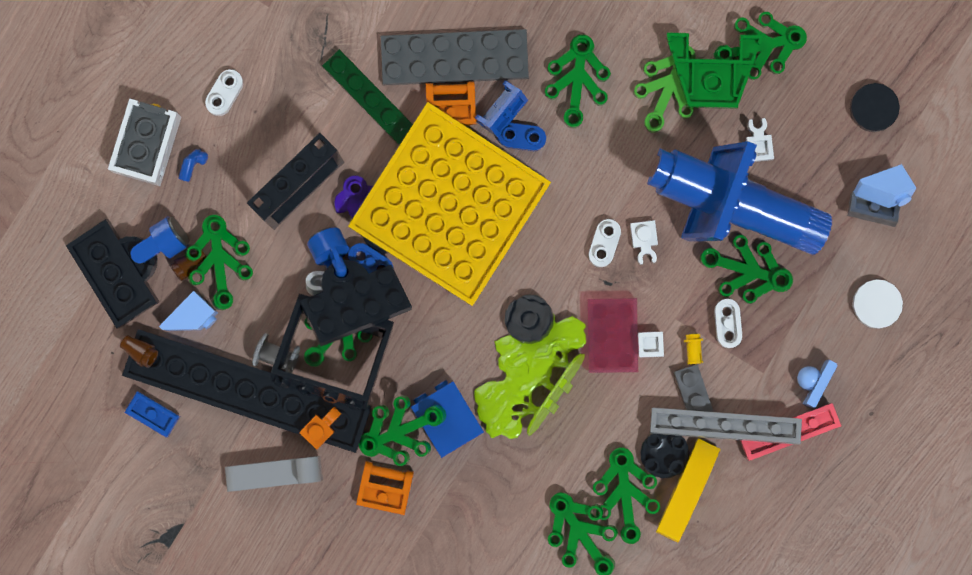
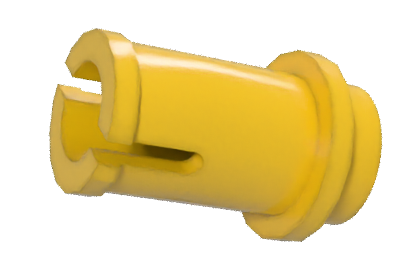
M700 334L686 335L684 342H686L687 364L703 363L701 349L703 338H701Z

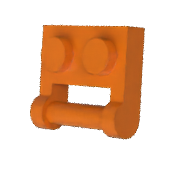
M475 81L455 85H433V83H426V103L429 102L464 126L476 125ZM468 94V100L434 101V95Z
M366 461L356 505L405 515L414 471L407 470L403 472L373 465V462ZM375 475L403 481V489L369 482L370 476Z

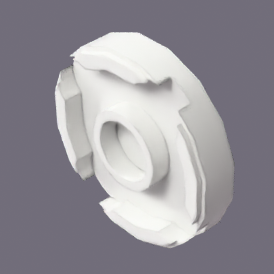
M876 279L866 282L857 289L853 296L852 307L857 319L869 328L880 329L890 326L899 318L902 312L903 301L900 292L893 284L885 280Z

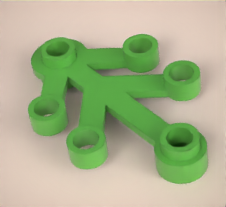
M689 46V59H695V51ZM672 56L656 62H647L643 69L646 76L654 77L659 70L674 66L670 75L647 84L640 83L634 89L635 97L644 99L649 93L664 88L654 112L649 113L644 120L645 128L652 133L660 131L664 126L663 113L673 92L679 105L678 114L681 118L687 119L691 117L694 111L693 108H689L690 114L684 115L681 111L683 107H687ZM647 66H654L655 72L649 73L647 71ZM639 87H643L646 90L644 95L637 93ZM651 119H656L658 121V126H650L649 121Z

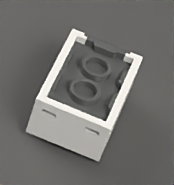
M129 99L108 170L115 174L161 186L181 116L177 112L162 108L159 104H147Z

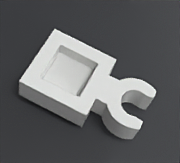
M761 119V128L759 129L753 126V120H749L747 128L753 137H747L746 141L757 145L755 149L757 155L754 162L773 160L772 136L764 135V131L767 128L766 119Z
M655 220L631 223L633 248H640L641 251L637 257L639 265L643 264V255L645 254L650 255L652 263H655L657 256L651 249V246L658 245Z

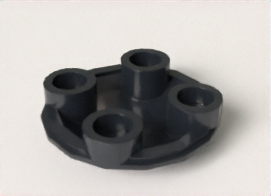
M650 434L644 440L641 447V462L645 469L655 477L664 479L680 475L684 471V467L689 459V449L686 440L682 436Z

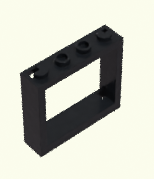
M319 133L265 184L247 204L264 222L275 230L341 167L344 161L338 150ZM318 140L322 144L320 149L314 145ZM258 198L264 202L260 207L253 203Z
M299 293L271 371V382H274L276 386L281 388L291 387L297 389L300 393L307 396H312L313 394L320 396L330 403L340 402L346 404L347 407L353 410H367L393 331L394 322L386 320L361 330V332L382 338L363 395L283 371L302 314H305L300 301L310 297Z

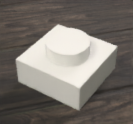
M663 332L637 333L639 358L664 356Z

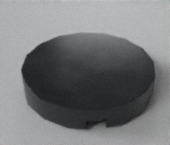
M879 83L867 84L857 90L850 103L852 119L860 128L869 132L884 131L893 125L900 110L899 100L894 91L886 85Z
M524 295L510 303L506 310L504 321L507 331L515 340L525 344H533L542 341L549 335L553 328L554 315L552 308L544 299L537 295Z

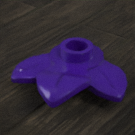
M353 175L348 177L343 184V190L336 195L334 202L336 212L344 213L348 211L353 218L373 186L367 185L365 179L361 176ZM352 184H358L360 190L353 192L350 188Z

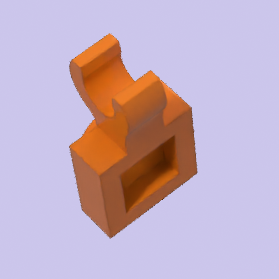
M334 407L323 419L317 414L299 433L318 450L335 432L330 425L342 413Z

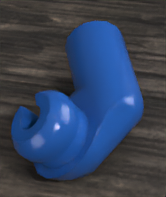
M195 149L185 157L178 178L189 182L194 166L197 163L204 165L207 162V152Z

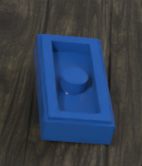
M139 391L136 392L124 412L166 438L169 437L181 417Z

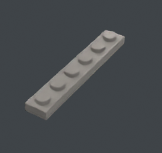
M652 408L650 434L800 445L802 419Z

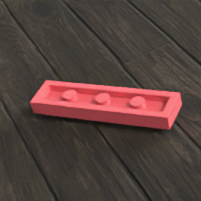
M833 403L792 417L802 419L801 441L841 427ZM740 440L748 461L793 445Z

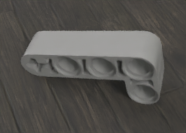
M321 456L225 467L227 492L323 481Z

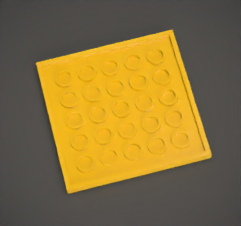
M427 102L348 227L467 304L473 306L551 182Z

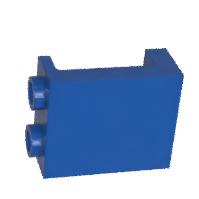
M447 380L435 386L436 392L430 396L424 393L413 400L415 405L411 407L417 418L423 416L425 411L433 405H440L445 409L446 419L438 426H431L429 424L423 426L441 458L484 433L454 381L448 383ZM431 412V419L436 421V414Z

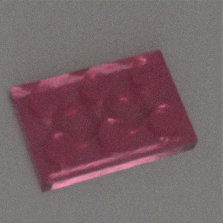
M637 298L587 299L589 373L638 372Z

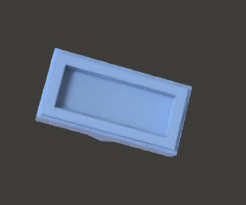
M825 360L820 371L812 366H806L799 371L797 376L798 383L803 389L809 391L803 402L804 405L810 408L817 406L838 366L837 363Z

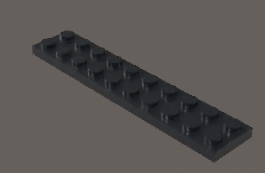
M137 329L135 339L154 345L155 350L158 351V356L155 362L148 368L145 366L140 367L128 356L122 376L301 435L299 432L315 415L318 414L323 419L335 407L342 414L330 425L335 432L325 443L357 453L372 406L368 405L367 410H353L347 407L346 404L340 402L330 403L314 394L307 396L291 387L281 388L276 386L274 382H271L270 372Z

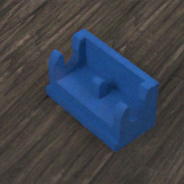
M506 80L502 84L505 86L504 92L483 117L480 115L475 117L480 126L497 138L528 101L519 88Z

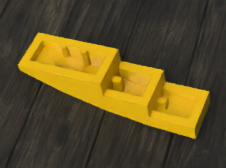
M699 438L697 439L684 467V471L681 473L677 485L673 489L656 533L677 543L680 541L721 450L720 448Z

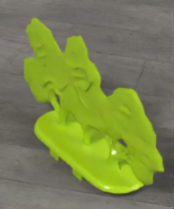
M573 316L557 323L554 321L549 335L542 341L533 344L521 343L511 335L494 341L496 350L500 353L498 359L499 369L506 372V378L498 382H486L474 391L475 402L478 405L477 413L479 420L486 424V433L490 435V438L499 435L506 436L509 439L517 438L522 431L521 418L534 414L527 428V434L530 436L540 427L549 412L555 414L559 408L556 402L563 392L568 394L572 389L573 385L570 382L579 370L585 354H578L569 363L567 356L571 350L581 348L587 343L584 332L586 328L585 323ZM556 351L562 353V358L556 355ZM554 367L566 368L555 385L550 383ZM544 386L551 392L542 405L537 407L532 402V393L536 387ZM525 396H528L529 403L524 401ZM517 404L528 406V409H522L523 412L512 410L513 406ZM518 415L519 418L517 420H513L512 416Z

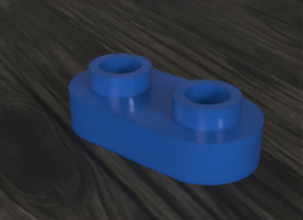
M510 123L498 137V141L505 148L534 152L544 147L546 134L538 126ZM512 131L515 136L512 139H508L505 133ZM530 135H538L539 140L532 142L529 139Z
M355 244L349 250V260L362 265L368 273L376 271L380 265L385 267L392 265L393 267L392 262L366 244ZM359 252H364L366 255L362 261L357 260L356 256Z

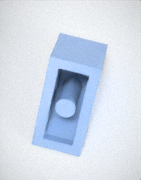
M901 164L860 179L853 192L857 197L890 208L909 203L916 190V186Z
M193 291L159 327L165 331L202 330L203 328L207 330L217 320L215 316L218 312L199 293Z

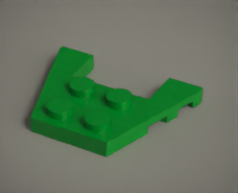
M667 32V43L687 107L737 109L763 35H740L739 60L689 59V33Z

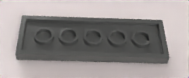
M527 29L381 36L383 86L529 79Z

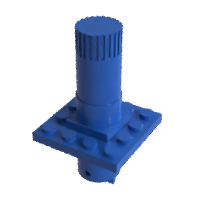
M746 141L713 147L708 162L676 149L671 152L659 149L657 154L660 157L658 166L653 176L649 177L647 184L655 187L657 194L691 207L681 235L682 239L687 241H723L730 231L731 224H734L811 255L818 253L825 245L832 226L831 214L770 190L766 186L748 179L747 172L749 166L753 165L757 155L755 152L756 144Z

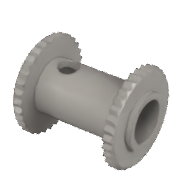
M267 333L262 336L255 348L252 361L254 366L260 360L274 365L280 347L267 342L269 336ZM296 346L293 352L289 351L283 368L285 372L292 373L299 359V346Z

